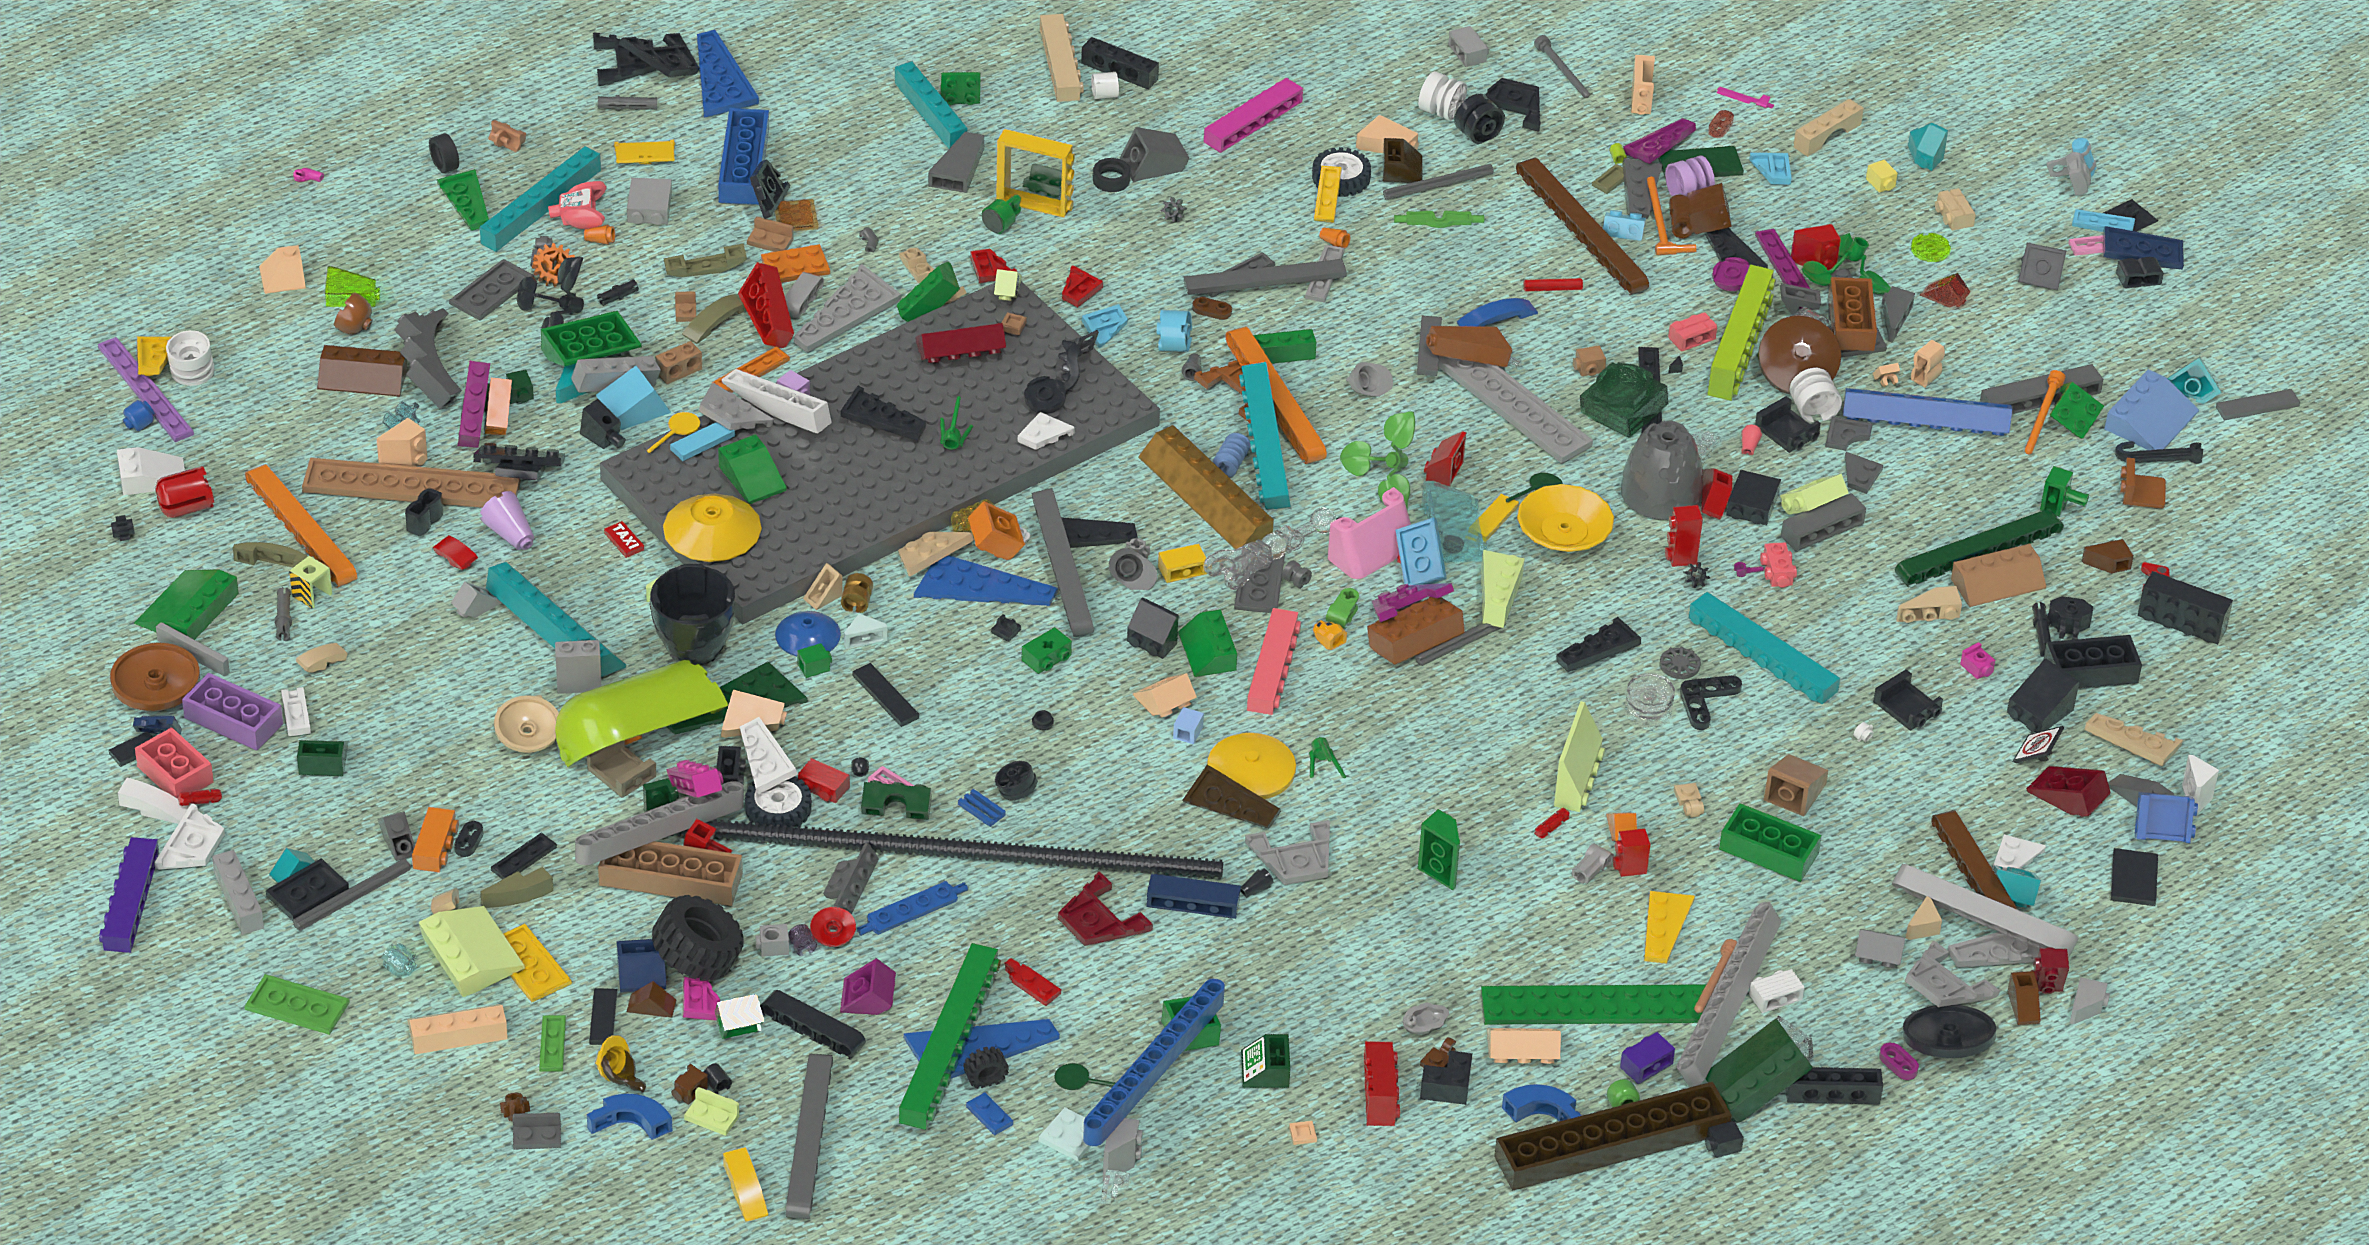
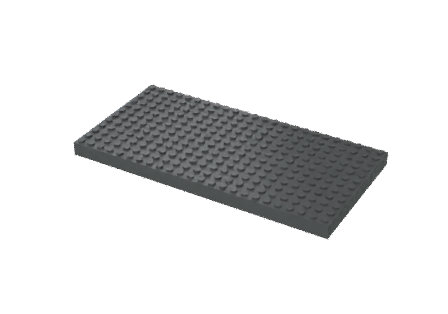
M1022 281L1017 298H1011V301L999 300V296L994 294L995 283L797 372V374L810 381V396L828 403L832 423L818 434L787 423L750 403L751 406L773 418V425L771 427L758 423L755 424V428L735 430L734 437L684 461L670 450V444L691 434L679 435L674 433L651 453L647 452L651 446L670 432L668 431L600 462V478L682 564H703L706 567L718 570L728 577L735 588L734 617L743 625L804 596L826 563L830 564L844 577L905 547L907 543L921 538L927 532H938L969 517L983 501L992 505L997 504L1160 425V408L1093 348V350L1078 357L1080 377L1077 384L1069 391H1066L1064 405L1059 410L1046 414L1074 426V434L1071 436L1068 434L1059 436L1058 441L1046 444L1044 447L1036 450L1019 443L1018 435L1039 414L1026 405L1024 391L1027 388V384L1036 377L1049 376L1050 379L1055 380L1056 378L1065 382L1061 375L1068 372L1061 370V366L1065 362L1058 357L1059 353L1066 352L1062 341H1075L1078 344L1079 338L1082 336ZM1007 312L1027 317V323L1020 335L1004 332L1006 348L1001 349L999 354L989 355V351L981 352V356L969 358L968 354L960 355L961 359L948 360V357H942L940 362L928 363V359H921L915 340L916 336L925 333L1002 323ZM859 385L864 388V392L878 395L879 400L885 403L891 402L896 405V409L900 411L906 410L925 420L926 428L919 439L914 440L841 417V409ZM957 396H960V407L955 428L960 431L961 436L969 425H973V428L964 440L962 447L958 446L957 449L950 450L940 443V418H944L945 431L951 427ZM706 415L699 417L700 427L697 431L716 423V421ZM756 434L766 446L787 487L785 492L750 504L759 515L762 527L757 543L745 554L726 561L705 562L693 560L676 552L665 540L663 524L668 512L678 503L696 495L714 493L734 496L746 502L719 468L718 448Z

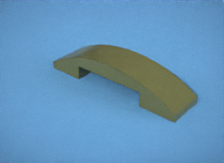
M744 243L724 247V253L690 260H685L684 255L663 259L668 275L689 277L722 273L747 260Z
M731 294L722 297L707 306L689 323L682 335L696 344L711 335V329L734 313L741 314L746 310L739 295Z
M246 542L233 545L234 561L249 565H255L257 560L293 568L308 557L293 548L273 543ZM305 568L303 572L309 574L308 568Z

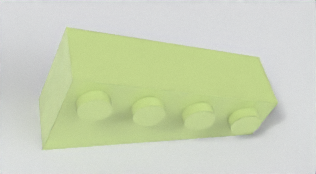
M1483 550L1481 564L1483 624L1488 623L1492 626L1504 628L1523 577L1525 558Z

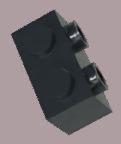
M719 746L716 768L722 774L723 784L739 782L744 785V775H741V772H745L746 760L741 759V747Z

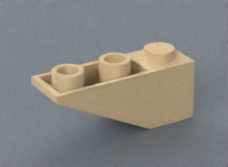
M1957 586L1935 587L1899 605L1896 621L1910 623L1919 620L1933 621L1934 619L1952 620L1960 618L1962 602Z

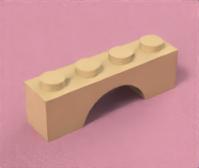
M1851 99L1844 101L1795 131L1793 147L1807 157L1822 149L1826 139L1835 130L1842 128L1848 133L1860 126L1864 108Z

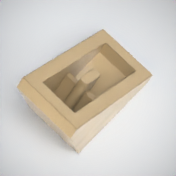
M826 563L803 599L818 610L840 598L843 594L842 575L830 564Z
M1926 896L1909 922L1906 939L1913 940L1940 934L1942 919L1930 897Z

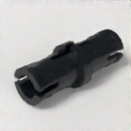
M632 279L622 285H614L612 289L597 294V299H602L598 302L605 306L617 299L622 300L624 296L637 292L639 287L634 286L638 284Z

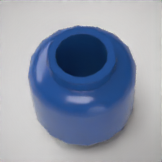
M136 400L124 409L123 415L125 418L122 421L129 430L134 428L137 431H141L153 422L155 412L146 401Z

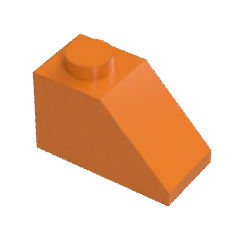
M1636 813L1606 814L1612 841H1618L1619 831L1637 829Z

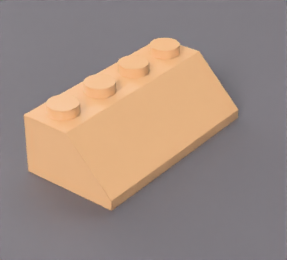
M501 1004L407 1019L415 1054L508 1039L507 1023L503 1005Z

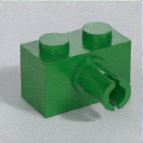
M2053 466L2045 481L2040 511L2050 509L2056 516L2060 517L2068 501L2086 507L2089 494L2072 489L2073 472Z

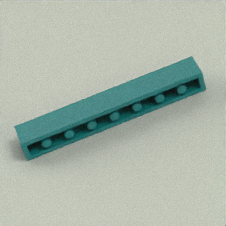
M584 146L481 225V245L495 252L504 247L549 212V206L558 205L561 194L567 193L576 185L586 183L601 171L600 153Z
M1267 363L1242 366L1243 374L1239 375L1241 387L1246 389V391H1242L1243 403H1248V407L1244 408L1246 420L1251 419V424H1247L1249 436L1254 437V440L1250 441L1252 453L1256 452L1257 457H1253L1254 469H1259V473L1255 474L1257 486H1262V490L1258 491L1260 503H1265L1266 510L1291 507Z
M1709 592L1704 593L1690 604L1689 619L1694 624H1699L1709 634L1716 635L1726 645L1739 650L1744 657L1751 658L1761 668L1771 671L1778 679L1785 680L1795 690L1805 693L1810 700L1817 701L1822 705L1838 693L1840 677Z

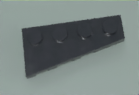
M1730 228L1704 233L1721 262L1725 261L1726 258L1736 257L1746 260L1749 265L1768 268V265Z
M859 385L841 409V417L914 440H918L926 428L925 420L906 410L900 411L896 409V405L891 402L885 403L879 400L878 395L864 392V388Z
M484 443L473 454V462L481 463L482 458L490 459L491 463L511 460L510 462L513 464H526L528 461H531L532 465L561 466L565 460V453H559V450L548 449L545 452L538 451L536 447H526V450L517 449L518 447L515 445L497 447L495 443Z

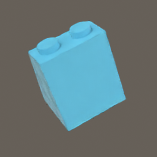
M637 366L596 394L597 398L620 420L621 430L671 413Z

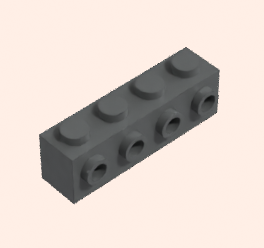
M1850 493L1812 510L1787 518L1782 523L1781 537L1794 551H1798L1864 524L1866 507Z

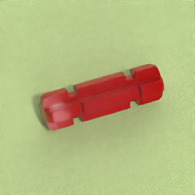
M211 789V792L209 790L191 791V794L189 792H181L178 796L179 805L181 806L189 805V803L205 804L209 803V801L214 803L222 799L220 789Z
M1560 808L1542 824L1538 825L1535 828L1534 834L1541 839L1545 838L1548 835L1547 832L1551 833L1562 824V821L1565 822L1569 819L1570 812L1565 808Z

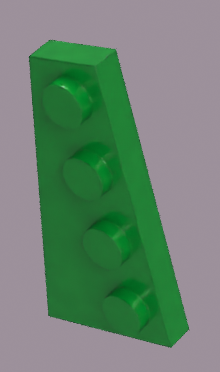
M475 169L437 179V184L471 231L480 229V226L489 220Z

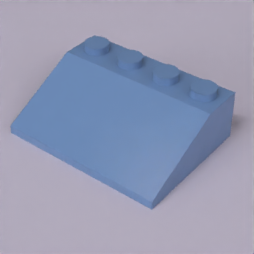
M2148 369L2109 410L2105 430L2128 441H2133L2136 445L2147 450L2165 449L2199 412V409L2166 377Z

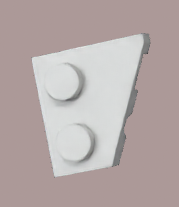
M1040 412L1018 435V442L1036 450L1044 447L1046 444L1058 441L1059 436L1064 434L1073 435L1075 427Z
M2004 834L1994 865L2002 866V870L2005 871L2007 867L2022 869L2023 866L2030 864L2036 856L2043 854L2046 845Z

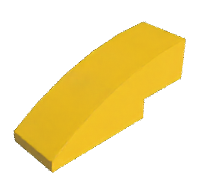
M746 1147L723 1153V1166L731 1182V1189L745 1222L768 1216L762 1190Z

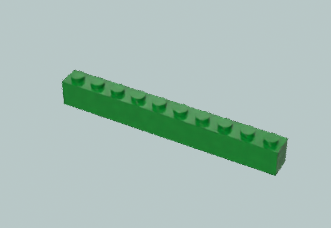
M971 943L899 1106V1124L926 1130L929 1122L934 1121L937 1104L940 1105L943 1100L944 1087L948 1088L950 1084L951 1071L956 1070L958 1055H962L965 1049V1039L971 1036L972 1023L978 1020L979 1007L985 1004L986 991L991 989L993 985L994 972L998 973L1000 969L1001 959H998V949Z

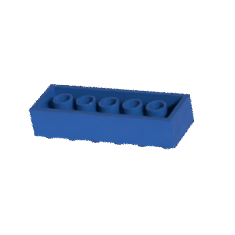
M729 108L718 183L719 203L759 205L750 177L758 164L765 160L769 134V110Z

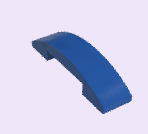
M1521 298L1502 299L1472 310L1460 318L1457 324L1459 326L1484 327L1487 324L1514 316L1523 319L1538 314V311L1529 300Z

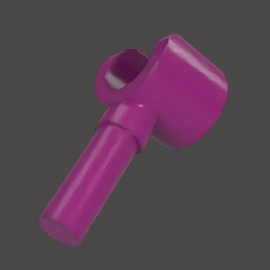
M1743 562L1734 564V571H1736L1737 577H1745L1748 573L1764 571L1763 566L1746 567V564Z

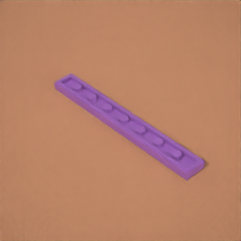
M117 337L98 344V349L142 402L146 401L155 412L153 416L174 442L194 435L191 427L150 377L138 375L137 361Z

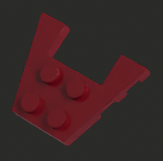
M1100 871L1094 875V879L1090 883H1086L1083 891L1078 896H1074L1058 912V920L1084 946L1152 931L1153 923L1141 912L1124 921H1120L1097 898L1112 890V883Z

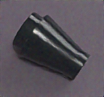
M1265 868L1257 869L1241 885L1240 892L1248 898L1251 895L1267 890L1274 883L1273 878Z

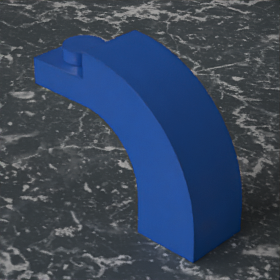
M1539 1084L1525 1085L1503 1094L1502 1109L1516 1123L1535 1114L1549 1115L1558 1121L1582 1116L1578 1111H1575L1576 1099L1565 1091L1552 1086Z
M618 1094L603 1099L602 1108L595 1109L587 1114V1129L591 1134L614 1124L624 1122L640 1126L651 1140L673 1131L672 1116L657 1101L638 1094Z

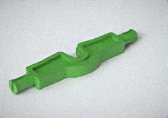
M1431 210L1407 211L1406 215H1394V223L1446 228L1452 225L1484 223V215H1472L1470 211L1446 210L1442 218H1437Z

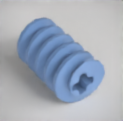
M1240 433L1229 434L1214 457L1213 463L1229 478L1233 477L1250 450V440Z

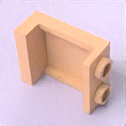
M1635 55L1631 113H1638L1640 115L1651 114L1655 56Z

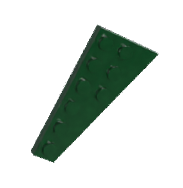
M768 661L719 687L728 706L733 690L785 703L784 708L789 707V705L808 702V698ZM728 706L713 714L709 712L666 727L676 735L697 730L711 724H721L725 720Z

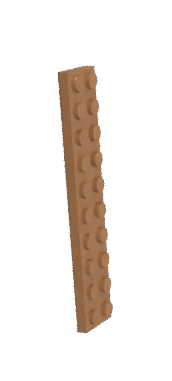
M310 458L302 484V492L413 502L418 499L419 494L423 490L432 488L442 493L443 504L483 508L485 503L492 497L496 496L499 498L504 496L502 492L511 491L517 496L521 479L496 476L495 473Z

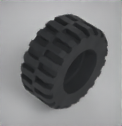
M691 895L679 896L668 902L653 926L652 941L655 950L659 951V956L662 960L665 959L667 961V965L671 968L674 967L682 975H689V978H700L701 981H707L725 976L744 946L743 932L740 929L737 920L734 921L733 916L723 910L722 906L712 903V900H705L701 896L696 895L693 897Z

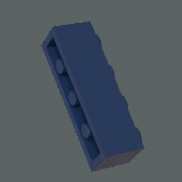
M1151 874L1147 890L1146 907L1236 919L1241 885Z

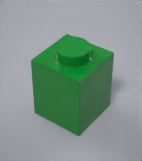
M822 643L797 650V665L805 678L830 671L832 656L829 650H825Z

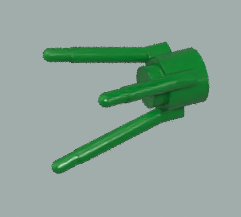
M957 396L951 427L945 431L944 418H940V443L950 450L957 449L958 446L962 447L964 440L973 428V425H969L962 436L960 431L955 428L960 407V396Z
M1324 737L1314 739L1311 743L1312 750L1309 752L1310 778L1314 777L1315 758L1319 760L1327 759L1328 762L1332 761L1342 778H1346L1333 750L1329 746L1328 740Z

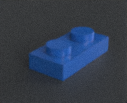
M985 1092L966 1102V1108L994 1136L1013 1126V1120Z

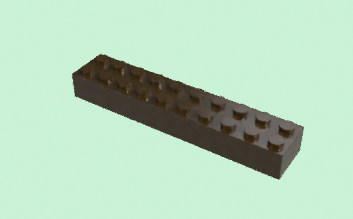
M1712 1081L1496 1138L1494 1157L1512 1191L1703 1141L1707 1138L1708 1127L1731 1122L1732 1115Z

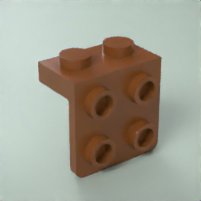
M2127 458L2125 466H2121L2120 478H2123L2120 484V492L2123 493V504L2164 508L2166 480L2162 477L2136 475L2135 459Z

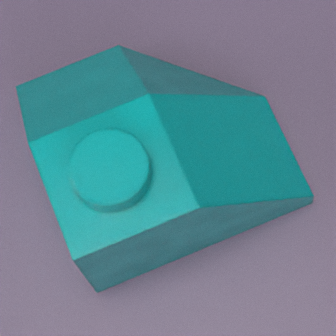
M1932 122L1919 129L1911 130L1908 147L1914 163L1918 164L1921 168L1932 171L1944 159L1948 130Z
M2200 356L2167 378L2186 397L2196 399L2198 403L2204 404L2222 393Z
M1994 865L1993 870L2011 900L2014 901V904L2023 908H2027V905L2034 906L2041 883L2040 878L2034 872L2014 867H2007L2005 871L2002 870V866Z

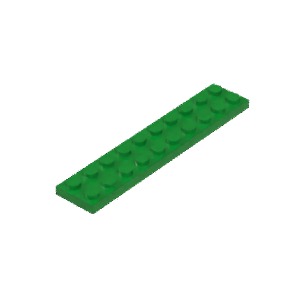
M1706 984L1481 986L1484 1025L1698 1023L1703 1012L1697 1013L1694 1008Z

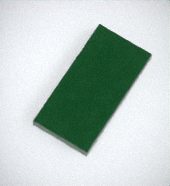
M1735 146L1670 150L1658 157L1660 164H1662L1664 177L1668 164L1679 161L1686 162L1687 159L1697 156H1703L1707 159L1713 170L1714 177L1740 176L1744 173Z

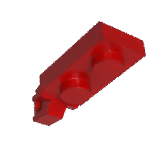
M1012 958L1004 962L1005 971L1009 973L1012 983L1044 1006H1047L1061 995L1062 989L1025 964L1020 965L1019 962Z

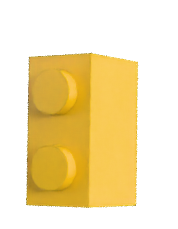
M1199 544L1158 552V568L1166 583L1207 574L1208 560Z

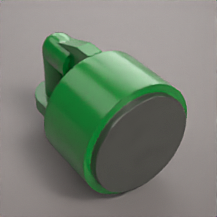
M1014 195L1007 201L996 199L982 210L984 225L994 233L1001 234L1015 223L1016 216L1020 214L1021 197Z

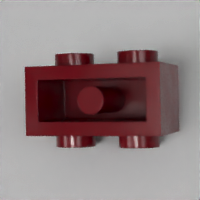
M2040 948L2038 957H2034V970H2031L2034 972L2039 991H2042L2044 994L2063 992L2069 971L2067 949Z

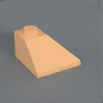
M299 245L277 248L259 266L265 294L306 288Z

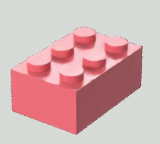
M172 727L135 748L137 767L158 787L177 799L181 792H189L191 794V791H199L214 782L212 764Z

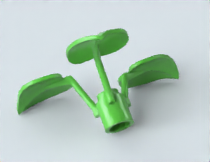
M1408 411L1394 414L1384 424V436L1387 440L1392 441L1391 447L1396 452H1390L1386 457L1370 456L1371 446L1368 443L1354 441L1345 446L1340 454V461L1344 468L1355 476H1362L1369 471L1371 466L1370 460L1386 461L1388 467L1395 468L1387 475V480L1380 482L1378 495L1382 501L1383 494L1394 487L1402 493L1407 510L1410 484L1405 476L1395 473L1397 471L1400 472L1408 464V456L1401 449L1408 447L1413 440L1415 432L1414 412Z

